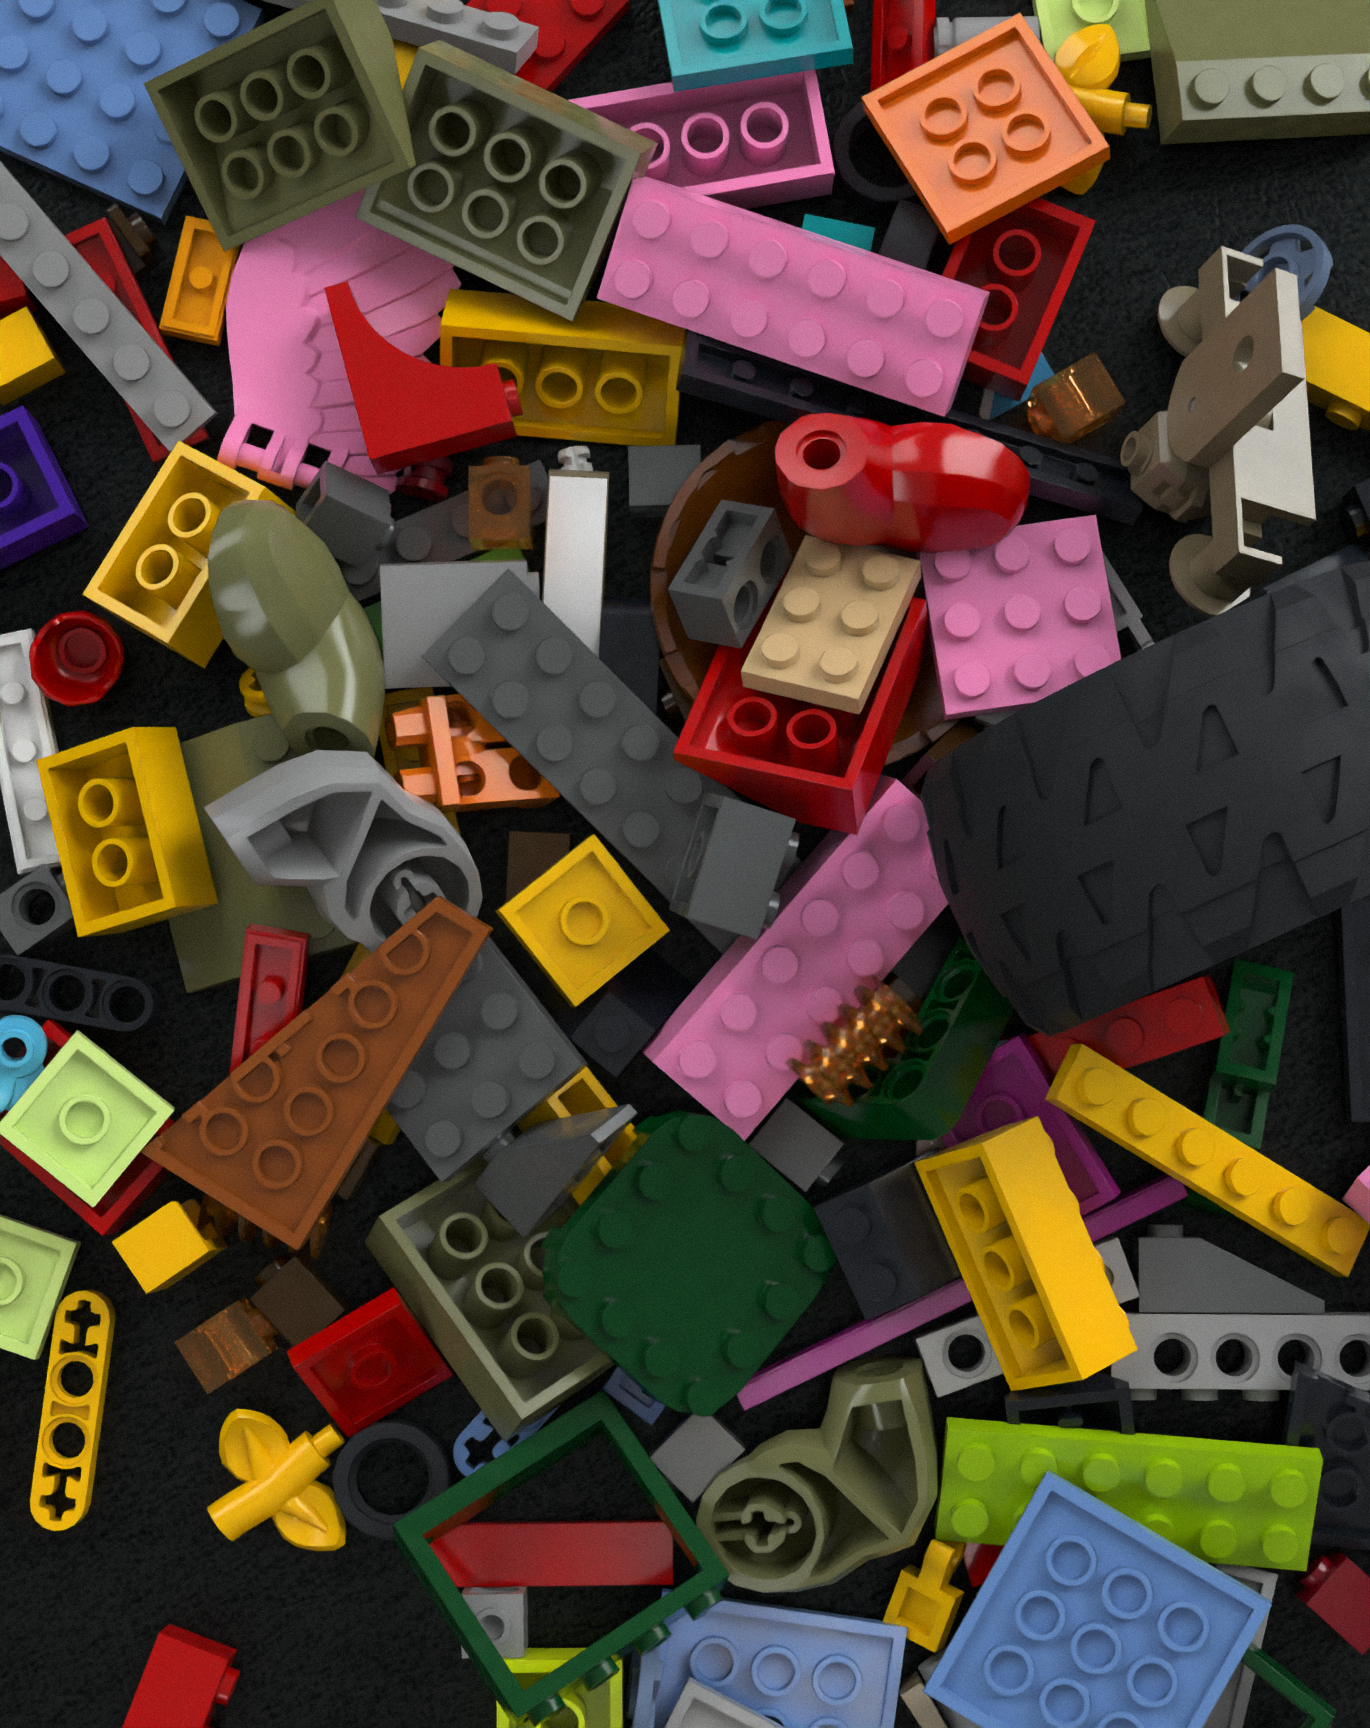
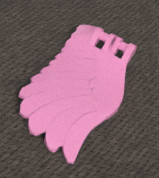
M366 188L247 241L243 245L232 273L226 302L227 338L233 381L235 417L225 434L217 458L218 462L233 470L240 466L258 472L257 479L289 490H292L294 485L307 489L320 468L303 463L311 445L331 452L327 462L389 490V495L395 491L398 479L396 473L403 468L378 475L369 459L324 287L348 281L361 313L379 335L402 352L431 363L423 353L440 338L442 318L438 313L445 308L449 288L460 289L462 284L453 270L455 265L355 218ZM253 426L273 432L266 449L246 443Z

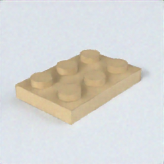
M805 535L741 670L743 687L860 715L921 579L920 560L862 547L825 542L816 537Z

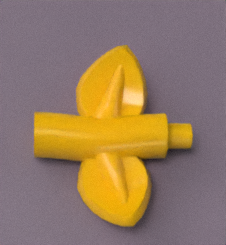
M1110 24L1091 25L1070 35L1054 55V64L1104 139V132L1123 136L1127 127L1148 129L1152 117V105L1131 103L1129 93L1108 89L1117 77L1120 67L1119 43L1116 33ZM1104 163L1062 184L1061 187L1074 194L1083 195L1096 181Z
M246 1409L232 1411L221 1428L219 1454L222 1464L237 1479L245 1481V1483L207 1507L209 1515L216 1526L229 1540L234 1541L253 1527L272 1517L283 1539L296 1547L313 1551H335L344 1546L346 1541L345 1517L335 1501L332 1489L315 1480L323 1471L331 1466L328 1455L345 1443L343 1436L332 1423H329L314 1436L308 1431H304L290 1444L286 1432L270 1416Z

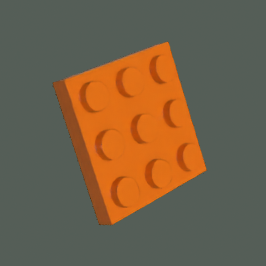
M1021 13L1012 16L861 97L866 115L949 245L1110 159L1108 143Z

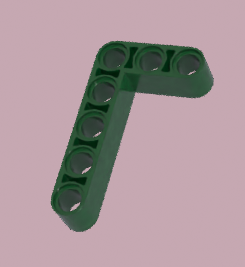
M961 931L896 1058L820 1059L811 1064L798 1078L795 1086V1097L831 1134L838 1138L926 1141L937 1139L950 1131L961 1117L1015 1008L1006 996L1002 997L974 958Z

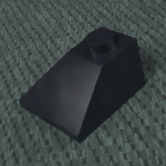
M648 948L577 1007L571 1008L547 977L533 993L564 1034L619 1079L641 1053L642 1048L695 988V985Z

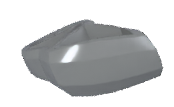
M316 750L270 768L204 807L206 813L256 886L307 887L320 915L347 938L362 943L372 953L435 897L442 896L476 918L478 916L483 899L480 876L467 845L459 832L432 803L402 789L396 780L368 752Z

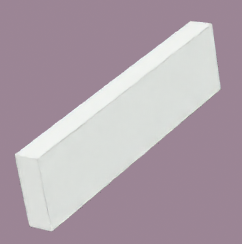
M31 628L0 635V786L17 872L21 876L29 875L43 864L55 869L61 868L36 760L58 753L59 750L49 699L31 678L29 650L36 637L35 631Z

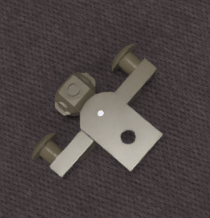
M1221 246L1199 268L1198 289L1191 286H1177L1169 289L1162 296L1158 306L1160 329L1168 343L1186 358L1182 361L1177 373L1168 410L1157 412L1138 432L1132 431L1124 440L1120 454L1121 464L1128 467L1131 474L1132 492L1153 509L1168 513L1175 520L1184 523L1188 520L1212 516L1213 537L1203 534H1192L1180 539L1171 552L1169 571L1174 587L1183 600L1195 610L1213 617L1224 613L1248 598L1252 585L1259 586L1282 566L1281 556L1251 548L1262 538L1261 524L1272 515L1306 526H1310L1316 521L1302 322H1300L1297 275L1274 268L1242 302L1235 301L1233 299L1246 287V283L1263 267V259Z

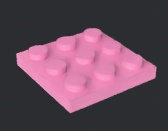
M1096 515L1017 525L1003 540L987 547L937 553L916 552L917 560H920L921 564L920 581L923 599L926 600L928 629L944 720L1024 709L1056 691L1121 660Z

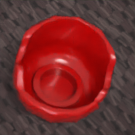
M86 610L60 613L39 630L30 646L31 678L47 698L63 705L76 706L99 701L112 688L122 673L125 663L122 638L107 619Z

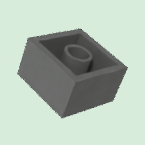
M705 792L668 909L686 918L758 940L762 927L770 929L777 915L780 893L774 892V887L780 868L789 869L797 851L799 833L792 832L796 819L725 796Z

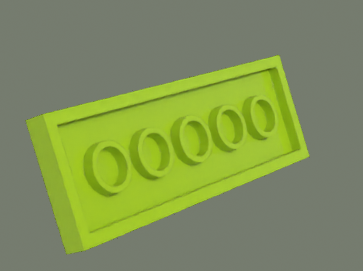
M947 1417L934 1526L935 1539L1004 1546L1048 1469L1206 1563L1306 1571L1323 1458L1319 1448L1144 1433L1126 1435L1120 1434L1119 1431L1072 1427L1062 1428L1060 1426L1025 1423L1014 1425L1001 1421Z

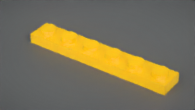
M1084 1044L1070 1045L1045 1100L1330 1274L1339 1277L1349 1276L1370 1229V1225L1356 1212Z

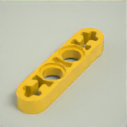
M92 1289L76 1291L66 1296L59 1304L55 1314L30 1496V1509L35 1521L43 1528L52 1531L66 1530L79 1523L87 1514L91 1504L115 1327V1309L111 1300L102 1292ZM85 1300L91 1302V1312L100 1314L101 1317L100 1324L88 1328L85 1345L98 1344L97 1355L85 1350L65 1352L66 1341L71 1344L79 1342L80 1323L71 1321L70 1314L73 1310L81 1309ZM72 1361L85 1363L93 1373L94 1382L92 1388L83 1396L69 1394L61 1383L62 1371ZM70 1422L76 1424L85 1435L84 1448L76 1457L61 1455L53 1445L54 1431L62 1423ZM49 1464L60 1469L81 1467L82 1469L81 1477L75 1474L67 1477L66 1497L75 1499L76 1506L66 1510L62 1518L55 1516V1506L46 1504V1495H51L58 1490L61 1473L48 1474Z

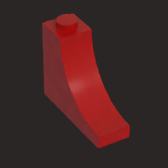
M348 281L324 287L368 456L378 475L517 437L512 418L523 415L514 379L502 382L496 363L477 367H448L412 357L391 345L368 323L358 307Z

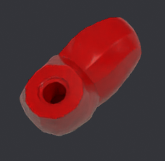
M832 413L809 414L800 417L780 434L775 446L779 494L791 518L801 530L825 542L856 547L884 545L923 553L951 552L987 547L1000 542L1013 531L1024 515L1028 504L1030 474L1021 458L1002 443L953 424L919 422L888 426L864 417Z

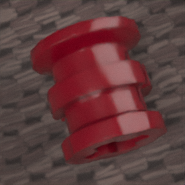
M450 455L404 467V474L397 479L395 490L406 496L425 501H444L448 494V488L444 486L445 479L452 477L454 463L449 459Z

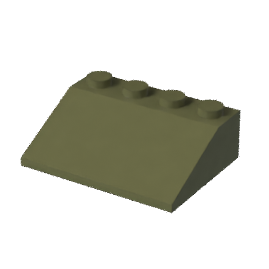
M311 0L143 83L224 252L416 166L392 36L375 0Z
M1144 0L1161 144L1370 134V0Z
M442 40L418 47L402 90L416 166L366 188L355 218L573 322L613 245L632 179L645 176L658 143Z
M274 714L238 722L180 743L218 904L168 919L187 994L240 980L245 931L251 923L310 933L308 962L355 950L359 942L347 938L320 915L307 887L256 886L204 809L205 806L270 768L299 757L283 735Z
M520 1130L519 1132L515 1133L513 1136H514L515 1138H517V1137H519L521 1134H523V1132ZM484 1152L450 1181L441 1182L438 1180L378 1216L365 1244L498 1434L506 1442L556 1409L615 1364L564 1317L555 1314L542 1296L546 1293L542 1275L546 1249L541 1248V1245L552 1226L562 1229L580 1207L579 1203L571 1196L561 1209L524 1238L474 1185L489 1165L483 1158L486 1153Z

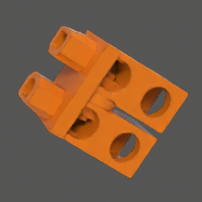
M459 694L428 696L414 708L393 713L385 719L387 743L390 750L418 747L421 768L398 770L394 774V779L402 789L432 803L442 814L518 806L520 809L544 807L560 797L559 793Z

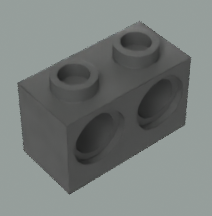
M722 499L668 588V592L689 639L740 649L744 645L793 559L775 508Z

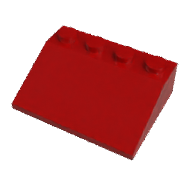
M785 572L742 648L719 644L673 751L674 760L785 816L795 818L799 823L858 835L929 649L926 600L912 597L859 715L743 687L741 670L787 575Z

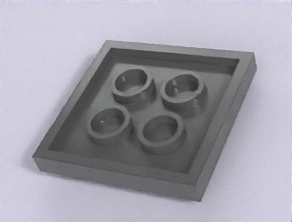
M488 937L386 1107V1110L439 1180L447 1182L586 1068L588 1063L493 940Z

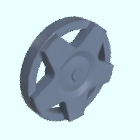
M1283 225L1261 234L1242 251V253L1258 258L1270 248L1269 254L1263 258V267L1246 283V287L1242 291L1250 294L1274 268L1296 274L1301 322L1315 310L1314 303L1318 300L1326 286L1330 269L1333 267V259L1324 241L1314 231L1302 225ZM1300 240L1311 243L1313 248L1301 252ZM1240 293L1233 300L1241 302Z
M660 1646L644 1656H640L636 1649L632 1652L625 1698L624 1728H654L656 1698L662 1673V1661L659 1660Z

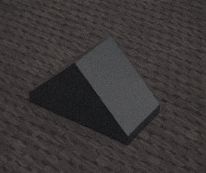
M1099 1372L1084 1380L1011 1391L1004 1396L1008 1424L1020 1425V1423L1060 1426L1062 1428L1119 1431L1120 1434L1135 1435L1129 1382Z

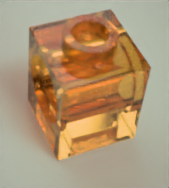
M1096 352L1034 386L1027 399L1030 408L1025 410V413L1036 435L1071 444L1118 417L1126 402Z
M495 456L484 458L483 466H469V540L473 550L533 549V477L530 465L519 466V459L514 457ZM507 489L517 495L518 501L512 511L504 515H495L485 509L487 497L495 490Z
M244 1298L236 1301L175 1341V1344L207 1394L278 1350L272 1339L278 1334V1330L255 1305L251 1307L248 1300Z

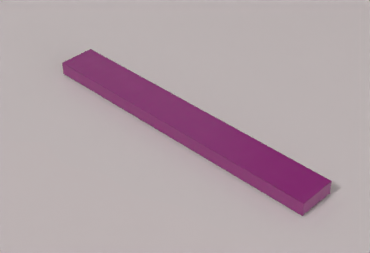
M1163 1174L1083 1215L1082 1220L1091 1241L1094 1242L1189 1195L1183 1183L1168 1174ZM962 1275L918 1299L868 1320L864 1319L755 1372L737 1394L744 1411L972 1301Z

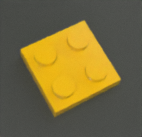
M595 834L586 838L495 911L571 1008L577 1007L670 931Z

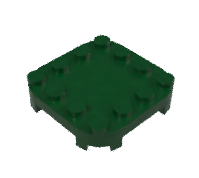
M674 1111L658 1117L649 1116L632 1130L638 1136L562 1229L554 1226L551 1227L541 1245V1248L546 1249L542 1271L546 1293L542 1296L555 1314L564 1317L642 1389L641 1393L675 1411L707 1417L714 1414L743 1389L818 1295L829 1274V1269L835 1264L837 1257L815 1209L732 1128L712 1116L695 1112Z

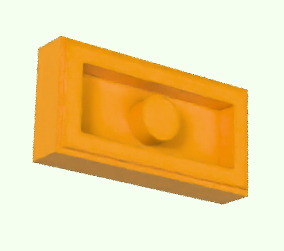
M191 216L185 217L159 330L163 335L220 347L226 323V302L232 273L244 243L224 252L209 220Z

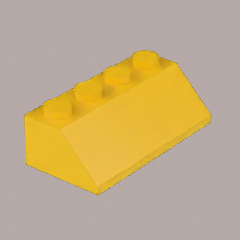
M449 288L440 324V365L448 367H477L496 363L502 382L514 379L523 410V415L512 418L517 435L630 446L676 445L681 391L676 390L681 350L686 336L685 328L612 303L586 300L576 319L572 322L516 294Z
M1039 1116L1001 1126L914 1162L1011 1391L1084 1380L1138 1350L1129 1330L1127 1315L1117 1302L1104 1271L1103 1259L1091 1241L1080 1215L1078 1200L1068 1187L1055 1156L1054 1144L1050 1136L1045 1132Z

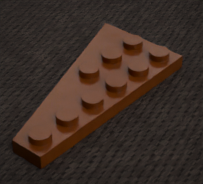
M442 896L435 897L385 940L377 950L350 973L343 976L328 992L307 1010L300 1013L230 1073L229 1077L202 1100L194 1104L179 1120L151 1141L140 1152L298 1251L306 1243L494 928Z

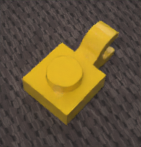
M931 1540L924 1556L922 1568L919 1569L910 1564L901 1570L883 1622L907 1627L906 1638L934 1653L945 1646L964 1595L962 1590L948 1583L961 1562L967 1543Z

